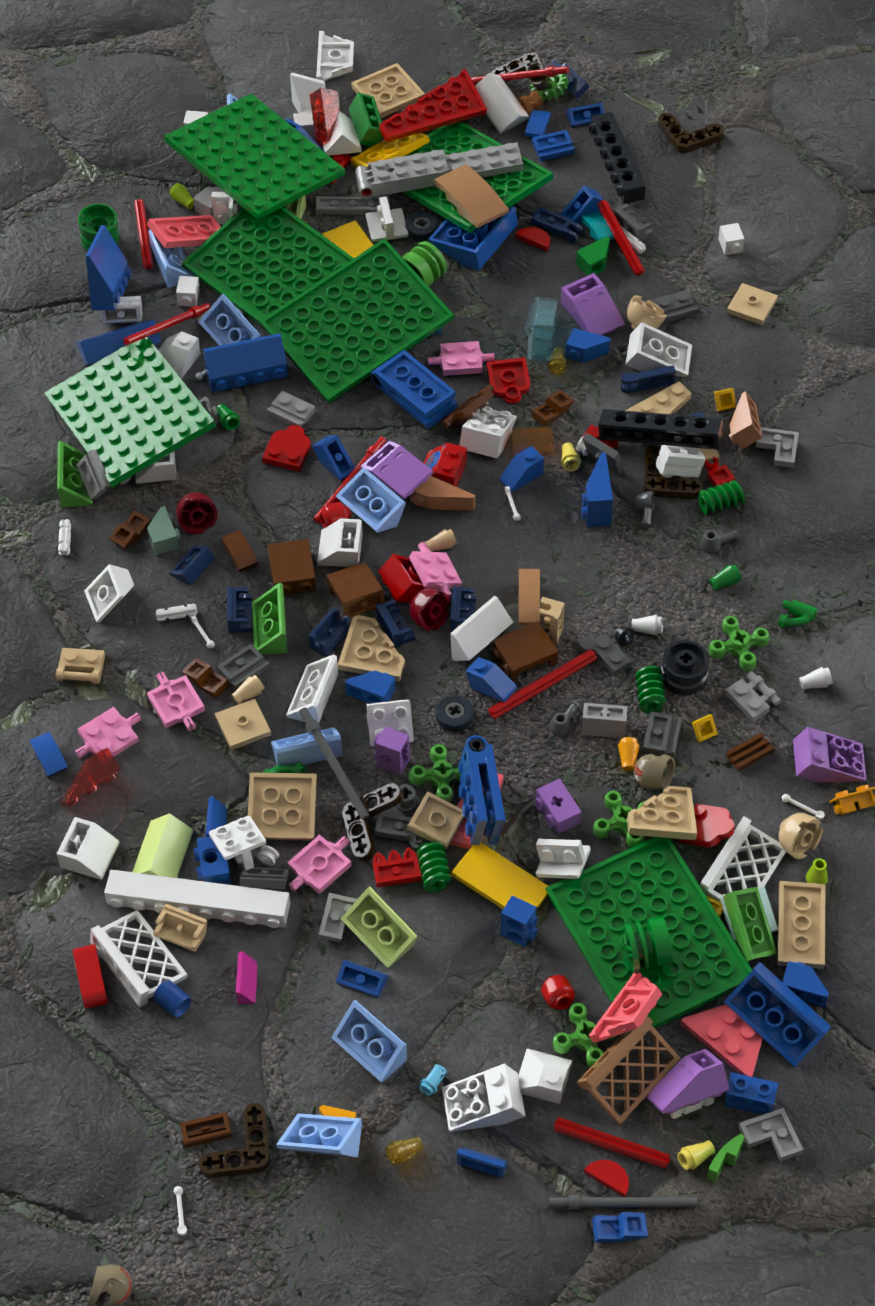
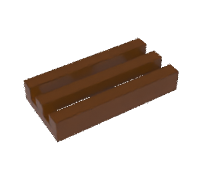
M761 732L726 752L725 756L739 772L773 753L774 747L769 745L768 739H764V735ZM762 747L765 748V749L759 751L758 753L752 755L753 752H755V751L761 749ZM750 756L749 758H747V759L741 761L740 763L737 762V761L743 759L744 757Z
M227 1112L180 1123L185 1148L232 1137ZM224 1121L223 1124L201 1127V1129L189 1132L186 1131L187 1129Z

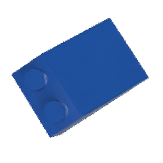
M606 452L601 453L586 484V492L582 494V505L585 507H581L582 519H586L587 527L611 526L613 497Z

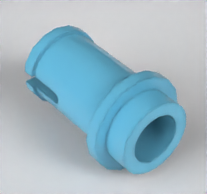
M435 1064L428 1076L420 1081V1090L428 1096L435 1094L437 1086L447 1075L446 1069L441 1065Z

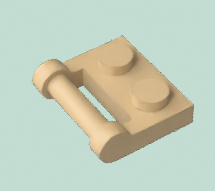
M62 648L59 666L56 670V681L78 680L92 681V684H99L105 659L104 650Z

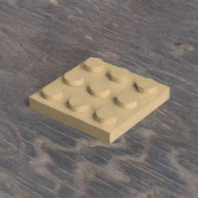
M398 63L351 82L352 89L356 94L359 92L374 96L380 118L402 110L410 104H415L419 98L425 95Z
M250 773L248 816L252 818L266 840L313 841L315 839L317 774Z

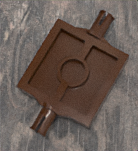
M489 384L483 390H480L478 394L471 396L444 417L445 420L442 421V425L448 428L454 422L458 424L463 420L467 421L476 414L474 411L478 408L481 410L489 404L488 400L494 396L492 393L495 391L493 385Z

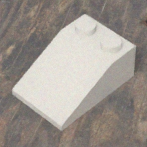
M641 322L630 334L625 365L641 372L674 365L676 376L687 377L692 345Z

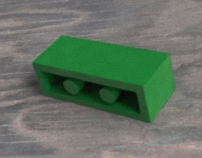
M358 92L349 107V112L360 144L365 147H372L378 144L382 138L379 130V124L382 121L374 96Z

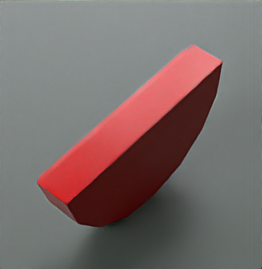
M526 227L515 233L516 239L548 252L550 237L544 230L536 227Z
M597 1160L590 1163L584 1169V1174L620 1196L626 1197L629 1190V1178L625 1169L618 1163L611 1160Z

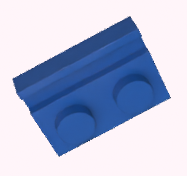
M567 130L532 138V145L537 156H539L540 162L575 154V147L572 145Z

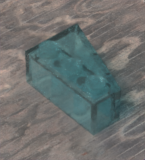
M535 297L534 304H530L525 326V334H529L527 359L551 360L552 338L556 326L558 299Z

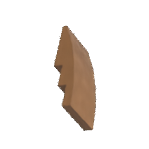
M467 164L434 179L435 185L446 193L447 200L457 207L458 214L477 228L509 213L508 207L498 194Z

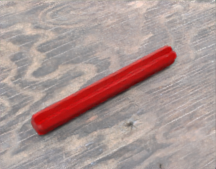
M136 199L134 205L143 268L148 270L154 266L145 204L143 199Z
M602 200L597 206L634 274L640 276L645 272V269L608 202Z
M557 1118L555 1121V1132L664 1169L669 1165V1154L562 1118Z

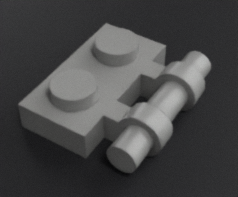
M751 671L747 675V678L751 681L747 684L743 679H740L725 689V695L752 722H755L770 711V706L767 703L771 701L777 706L780 704L781 699L773 688H769L764 683V679L760 675L757 676ZM759 689L764 695L760 697L755 690Z

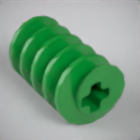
M735 480L723 483L722 486L716 485L714 488L709 487L707 491L703 489L699 492V505L705 515H707V509L712 514L715 513V507L722 511V504H724L726 509H729L730 502L733 506L738 505L737 500L741 504L745 503L743 490Z
M646 666L636 673L639 709L646 714H651V712L659 713L663 710V705L666 702L663 689L664 683L662 682V669L658 666Z
M440 842L424 843L416 849L424 889L432 893L443 891L447 887L446 884L451 881L450 870L447 867L448 861L445 859V847Z

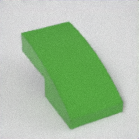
M739 1134L718 1152L708 1168V1180L716 1183L724 1163L732 1166L735 1165L742 1150L745 1135Z

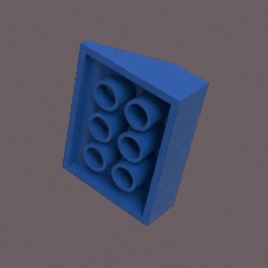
M515 206L508 208L509 213L477 228L471 233L445 219L428 241L461 265L480 270L518 225Z
M101 225L85 256L91 310H115L117 304L120 303L121 295H124L125 287L128 286V280L131 279V268H128L126 258L106 226Z

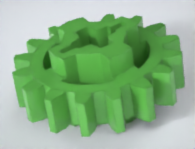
M559 74L556 77L548 78V87L541 91L535 90L532 84L529 85L532 96L536 100L541 99L542 102L545 99L551 101L552 97L557 99L559 94L563 95L562 90H567L566 85L569 82L566 74Z

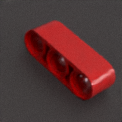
M92 944L72 949L84 1008L89 1009L108 1004L96 945Z

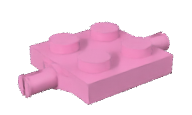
M479 341L440 344L441 353L439 357H428V366L440 365L443 369V376L482 373L483 362L495 361L494 353L483 354L480 350Z
M425 542L419 543L418 548L421 552L412 551L409 558L424 588H435L443 591L451 599L452 593L450 589H453V586L460 587L462 582L447 553L429 551Z
M161 672V675L158 673L156 677L161 684L156 689L147 692V696L164 726L168 728L179 722H184L188 731H191V728L195 729L196 725L191 718L204 712L205 706L187 676L185 675L176 680H168L164 672Z
M112 707L78 728V734L84 740L85 745L75 750V754L80 759L91 752L97 756L102 764L139 741L131 726L142 721L140 715L135 713L133 716L125 719L115 707Z
M318 835L287 862L288 868L297 875V878L289 883L290 889H293L295 892L302 884H306L319 894L352 866L351 861L341 851L350 844L348 838L343 836L337 843L333 844L325 840L321 835Z

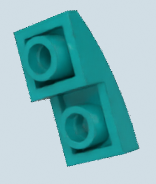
M599 212L581 216L582 223L590 229V236L595 240H600L606 236L610 239L615 238L604 217Z

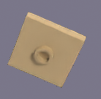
M742 283L729 304L727 313L763 325L776 303L778 295Z
M255 699L215 713V718L230 750L271 736V730Z
M427 791L409 822L407 830L430 842H440L447 850L465 817L462 815L461 808Z

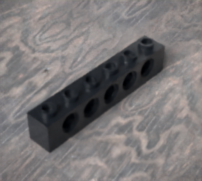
M609 112L591 116L589 132L590 135L594 136L595 146L599 147L600 157L605 161L606 171L610 172L611 182L616 186L617 196L621 197L623 204L645 200L646 185L613 113Z
M603 409L598 423L599 440L719 450L723 436L722 418Z

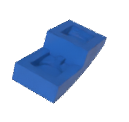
M533 110L527 124L525 136L537 137L545 135L547 125L551 119V112Z
M50 732L29 740L48 778L68 769Z
M621 1212L619 1216L595 1215L592 1219L595 1243L633 1241L648 1237L645 1213Z

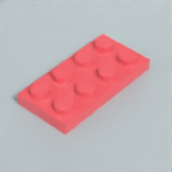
M212 215L149 219L147 226L165 248L200 246L221 227Z

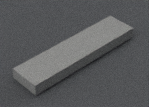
M316 196L315 212L316 214L365 215L366 213L377 212L376 206H379L380 197H372L365 200L361 197ZM387 197L388 204H389V208H390L391 199H390V197Z

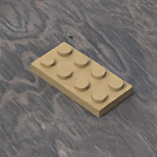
M779 881L777 966H787L788 961L802 962L806 966L816 969H824L825 884Z

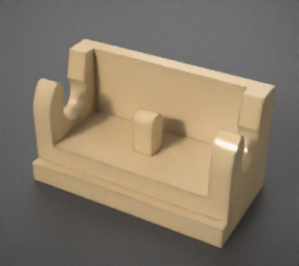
M542 597L540 601L541 609H539L541 614L540 625L542 628L550 630L546 634L554 644H557L564 626L565 603Z
M165 904L155 922L158 926L154 930V936L194 952L206 936L207 919Z

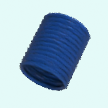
M171 980L162 982L153 995V999L172 1014L173 1017L181 1016L191 1004V997Z

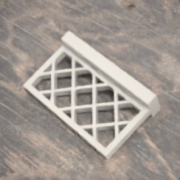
M745 816L699 885L704 894L719 902L720 898L726 894L721 895L713 889L716 885L725 884L727 892L730 893L732 892L730 883L740 882L742 889H747L745 881L755 879L757 887H763L786 853L780 842L750 825L751 820ZM749 833L758 837L760 844L749 845L747 838ZM774 847L780 851V854L769 857L766 848ZM762 849L764 858L754 859L751 850ZM747 851L749 860L739 862L737 852ZM766 863L768 873L758 874L756 864ZM751 865L754 875L743 876L741 866ZM736 867L739 877L728 879L726 869Z
M138 910L102 928L97 925L91 929L90 943L96 945L99 955L139 1008L148 1004V999L153 997L155 990L162 982L171 980L174 984H177L187 979V973L160 938L154 936L153 929ZM134 919L140 924L139 929L126 927L127 923ZM118 931L121 932L120 939L110 938L107 933ZM124 934L137 935L136 942L123 940ZM140 936L151 938L153 941L152 945L139 943ZM121 946L134 948L132 956L122 954L120 952ZM137 949L150 951L148 959L136 957ZM153 952L163 954L165 956L164 962L152 960ZM133 962L146 964L145 972L134 970L132 967ZM149 966L162 967L161 975L148 973ZM165 969L176 970L178 975L175 977L164 976ZM146 979L159 981L158 986L149 990L145 981Z

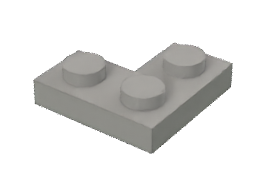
M761 427L763 438L756 442V447L776 450L775 466L794 468L799 432Z
M329 893L318 938L341 943L345 923L340 918L357 899Z
M784 1108L739 1123L738 1128L741 1134L745 1135L744 1140L748 1148L771 1141L780 1162L803 1154V1147Z

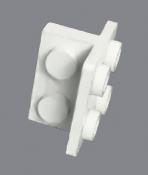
M212 192L211 199L214 218L219 224H225L242 209V206L225 192Z
M380 197L379 206H376L377 212L365 214L371 241L377 242L384 238L391 240L408 237L402 209L390 210L387 197Z
M410 700L367 704V723L371 746H374L377 734H381L385 726L409 735V742L414 741Z
M250 816L240 818L209 831L210 838L223 858L228 860L235 857L238 864L241 863L245 870L254 868L250 850L266 844V839Z
M538 839L536 848L540 864L536 875L541 878L578 879L590 854V846L582 845L581 840Z

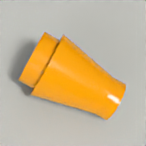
M624 737L620 739L618 744L622 770L624 771L634 770L640 746L636 738Z

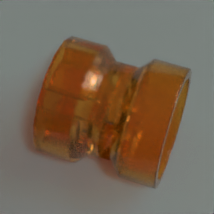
M535 90L529 92L527 96L523 95L518 98L519 103L527 114L532 109H538L542 106L541 96Z

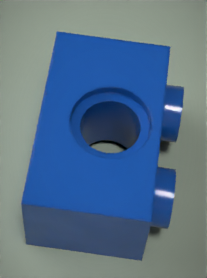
M210 837L198 838V847L194 848L195 861H200L201 867H196L198 881L231 884L228 860L223 858Z

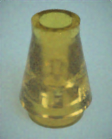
M560 347L554 349L547 364L549 371L553 375H561L567 369L565 351Z
M418 1136L391 1141L390 1145L385 1147L390 1163H397L398 1165L423 1150L422 1141Z

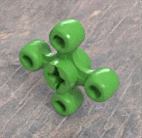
M727 616L722 622V631L729 635L730 638L726 642L721 640L712 641L709 645V655L717 660L723 658L725 653L729 652L732 656L740 658L739 666L743 671L750 672L755 668L757 659L753 653L749 652V648L753 645L760 648L765 647L769 642V632L765 628H758L753 634L749 635L746 631L739 630V621L736 617Z
M437 744L431 748L429 753L430 761L434 763L433 768L425 769L420 765L413 766L409 771L408 779L411 784L416 786L423 784L424 781H430L432 786L437 788L436 796L451 803L454 792L449 786V782L457 780L460 783L461 774L458 768L453 769L452 765L445 761L447 749L443 745Z
M609 791L605 795L604 805L614 815L609 820L603 818L596 820L593 825L594 835L599 839H605L610 835V832L616 830L620 834H626V843L629 848L643 843L644 836L628 834L627 817L628 812L633 809L629 806H622V797L619 792ZM645 801L641 802L636 810L642 807Z
M575 1003L569 1009V1019L572 1023L576 1024V1031L572 1034L564 1032L556 1034L553 1038V1048L557 1053L565 1054L571 1047L578 1046V1048L587 1052L586 1063L591 1067L604 1052L597 1047V1042H593L589 1037V1034L596 1025L587 1021V1008L581 1003ZM616 1035V1036L611 1037V1038H608V1039H610V1040H611V1039H615V1038H617L619 1035Z

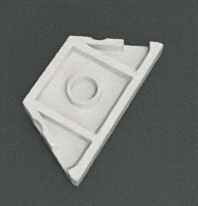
M319 31L316 79L325 81L352 72L354 42L342 39L336 35L332 38L326 36L324 31Z

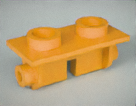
M867 784L855 788L856 792L848 793V790L835 794V798L829 802H836L834 811L840 815L856 811L855 802L858 803L860 810L875 806V795H873L872 791L875 790V787L869 788Z

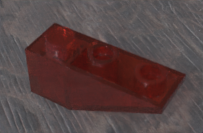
M324 88L309 94L315 138L319 146L331 140L340 110L338 91Z
M108 747L83 762L62 798L61 806L68 804L69 807L81 800L79 796L84 792L89 795L99 789L97 784L105 780L107 784L118 777L116 773L121 768Z

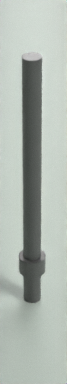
M307 707L300 709L299 713L306 723L305 727L308 733L313 735L360 818L366 820L370 815L322 735L319 723L312 718Z
M569 1195V1197H549V1207H569V1210H579V1207H697V1197H579V1195Z

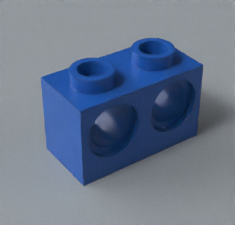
M512 895L501 912V936L526 947L529 940H534L538 928H536L538 921L536 916L537 907Z
M733 1072L730 1073L728 1083L730 1090L726 1092L724 1106L761 1115L773 1111L778 1083Z

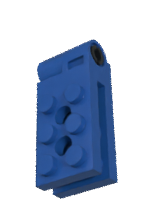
M405 350L370 372L373 383L427 429L458 407L457 401L454 400L456 392Z
M473 735L466 740L458 765V771L461 774L459 797L463 798L462 815L467 820L465 833L466 836H469L471 845H480L483 835L487 836L488 844H497L506 820L492 744H487L483 737Z

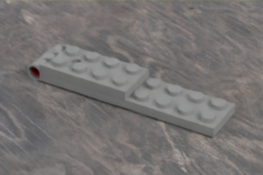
M507 143L505 145L490 146L484 149L469 150L445 155L443 149L395 157L388 160H378L367 163L368 167L359 166L355 174L359 195L362 199L367 200L376 196L436 186L434 179L465 164L481 177L524 170L518 143Z

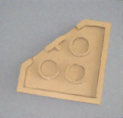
M360 615L354 616L338 662V670L365 674L376 670L381 673H388L395 677V681L400 682L405 667L403 656L394 648V644L387 634L383 633L375 618Z
M668 786L663 789V793L659 796L654 795L645 801L639 809H633L628 812V834L696 840L697 828L691 788Z

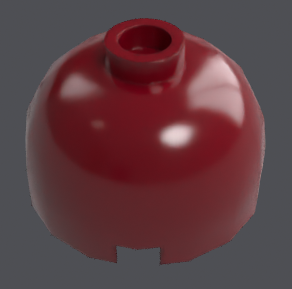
M192 492L185 495L179 501L176 507V518L185 532L202 534L205 532V529L212 528L215 525L218 511L209 496L200 492Z
M433 588L420 590L415 594L410 603L409 613L411 619L417 626L426 631L431 629L434 631L438 630L444 625L449 616L447 608L448 606L451 607V601L449 596L443 591Z

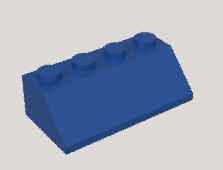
M155 319L146 320L78 341L76 345L85 365H93L126 346L123 341L124 338L154 326L156 322ZM159 332L148 336L155 347H158L157 343L162 342Z
M280 333L203 349L206 375L211 393L288 377L287 362Z
M760 962L724 1001L727 1006L794 1067L831 1027Z

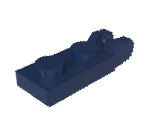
M542 207L530 219L531 224L559 236H564L567 241L573 243L578 240V235H582L585 231L582 225Z
M673 365L636 374L632 372L625 373L621 377V390L623 393L673 385L675 384L676 369Z

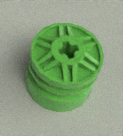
M423 241L418 243L409 253L402 256L428 287L447 271V264L442 253L429 242Z

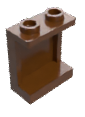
M309 539L267 544L274 586L278 583L283 584L284 596L316 590Z
M366 562L326 575L329 591L335 593L342 604L344 616L347 615L351 618L376 609L377 604L385 603L383 589Z
M538 621L493 640L492 657L500 663L501 670L513 682L516 681L518 673L547 662L550 667L558 664V651Z

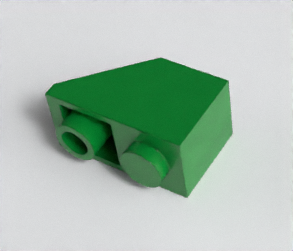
M608 236L576 252V265L586 276L593 273L597 275L605 271L610 243Z

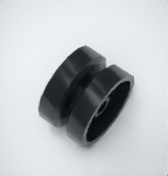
M680 640L670 644L664 651L661 667L662 682L666 689L682 696L700 692L706 685L710 665L709 654L706 649L699 643L690 640Z

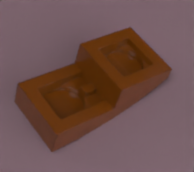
M559 390L547 396L546 403L533 409L531 417L545 427L564 414L574 404L575 400L562 390Z
M134 510L124 524L121 522L118 524L108 539L126 549L142 536L151 523V519Z
M240 529L221 537L222 543L228 555L232 557L238 572L258 564L256 556Z
M197 658L182 670V674L186 675L188 680L215 699L230 686L228 679L213 672L211 665Z

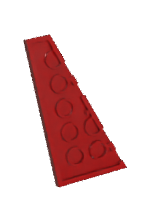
M465 68L458 76L451 77L444 85L437 86L419 98L415 104L408 105L401 113H396L380 123L379 130L385 141L390 142L487 113V108Z

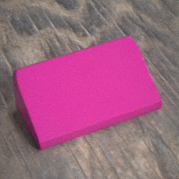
M244 952L238 953L237 1002L238 1004H255L258 964Z

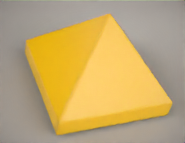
M734 388L714 392L717 411L736 408Z
M712 714L692 722L699 743L718 734Z

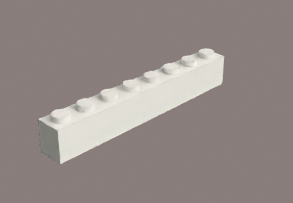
M110 870L104 892L107 904L116 908L123 906L140 911L146 909L161 913L165 904H168L204 919L215 918L222 919L225 922L238 921L248 925L261 924L271 928H285L290 908L288 892Z

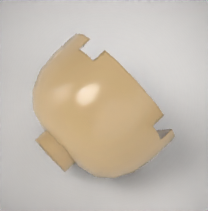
M633 296L627 307V317L632 323L631 327L635 330L642 322L657 329L667 316L663 315L664 310L650 300L644 302L641 301V296Z
M796 813L783 820L779 830V842L783 850L796 859H803L808 856L803 853L809 848L814 850L821 840L823 828L819 826V824H822L821 821L805 813Z

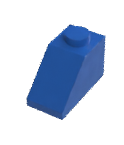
M584 185L561 212V215L579 224L582 222V215L599 212L597 204L604 199L596 190Z
M573 328L566 343L565 357L586 362L609 354L610 338Z
M337 435L326 436L312 445L321 464L337 479H343L355 468Z
M532 446L515 455L499 480L506 487L509 486L511 492H514L544 474V457Z
M478 657L466 670L471 689L499 701L505 702L517 689L514 682L495 663Z
M375 670L347 679L345 682L346 695L369 704L389 702L396 690L395 677Z
M788 961L783 983L805 1003L825 1008L829 992L812 967L806 966L802 962Z

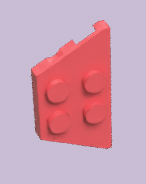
M639 971L634 972L589 1034L591 1040L596 1043L637 1029L643 1024L644 1019L651 1009L655 1007L656 1002L662 995L659 988L646 977L644 978Z
M722 1005L681 1020V1026L739 1074L753 1077L763 1037L729 1006Z

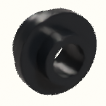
M629 626L620 627L615 633L617 644L622 647L631 644L634 640L635 631Z

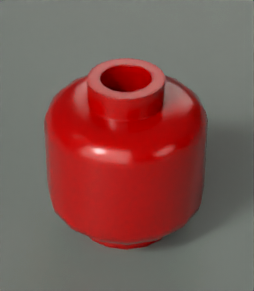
M341 502L326 505L319 514L320 522L326 528L341 518H351V511L348 506L345 507Z
M563 975L548 977L541 987V993L548 1006L552 1009H566L575 998V991L568 978Z

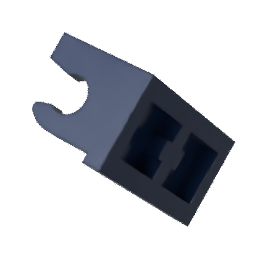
M453 586L450 619L451 632L475 613L476 596L465 595L474 594V589Z
M227 587V622L229 633L252 632V595H241V593H249L248 588Z
M391 600L376 605V616L385 633L394 644V648L414 641L415 635L400 613L398 606H395L397 604L396 601Z
M333 607L309 634L310 649L325 658L328 657L348 635L350 629L349 617L346 615L342 619L339 609Z

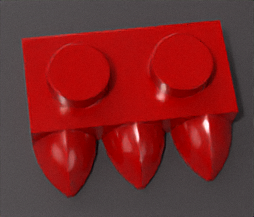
M408 847L405 850L403 859L395 850L390 852L388 861H386L381 853L377 852L373 858V871L377 888L421 881L418 858L411 848Z

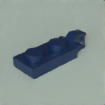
M555 59L550 63L551 66L569 67V73L566 74L569 84L566 86L567 90L576 99L590 87L567 63L561 66Z

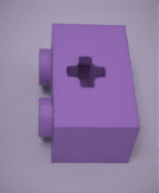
M385 726L381 734L378 733L374 740L377 767L401 776L410 760L409 735Z
M560 779L536 789L535 805L539 811H543L548 826L554 828L557 834L581 824L582 812Z

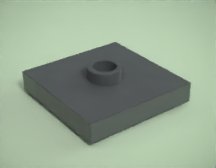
M587 433L582 439L588 456L598 461L601 453L606 452L608 469L620 476L624 472L619 453Z

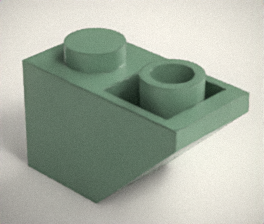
M165 506L159 509L147 527L149 541L155 556L179 549L178 540H181L178 528L173 527L175 525L173 515L167 512Z

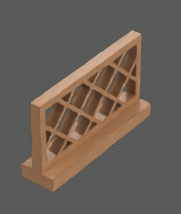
M646 1016L643 1024L637 1029L622 1033L577 1082L582 1090L587 1089L617 1124H621L680 1059L678 1054L651 1025L653 1021L648 1016ZM647 1032L653 1037V1047H644L643 1036ZM630 1050H638V1063H629L628 1053ZM644 1050H653L654 1064H644ZM659 1051H665L671 1057V1060L666 1065L659 1064ZM616 1066H623V1080L613 1079V1069ZM629 1066L639 1067V1080H629ZM644 1067H654V1078L651 1081H644ZM601 1082L608 1083V1096H601L595 1089ZM614 1083H624V1097H614ZM629 1083L639 1084V1095L637 1097H629ZM614 1100H624V1111L620 1116L614 1110Z

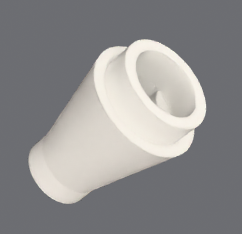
M652 615L632 619V628L635 632L657 636V634H662L663 618Z
M820 667L799 678L802 690L827 688L828 685L833 684L828 667L824 669Z

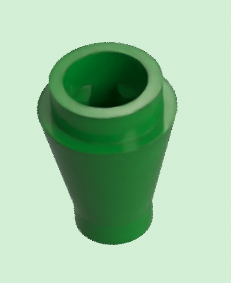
M219 404L216 407L223 428L234 430L239 426L240 417L236 412L225 404Z
M727 565L713 578L709 579V583L713 590L737 584L742 577L736 565Z

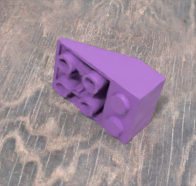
M594 273L561 288V305L584 331L604 335L625 325L605 285Z
M388 441L361 465V468H366L397 496L404 499L410 496L419 485L426 482L428 477L434 473L409 451L392 441Z
M807 727L793 739L796 777L813 782L867 781L862 743Z
M707 1049L684 1056L649 1092L647 1099L663 1114H670L676 1112L680 1107L696 1105L702 1099L718 1097L722 1095V1092L730 1090L723 1063Z

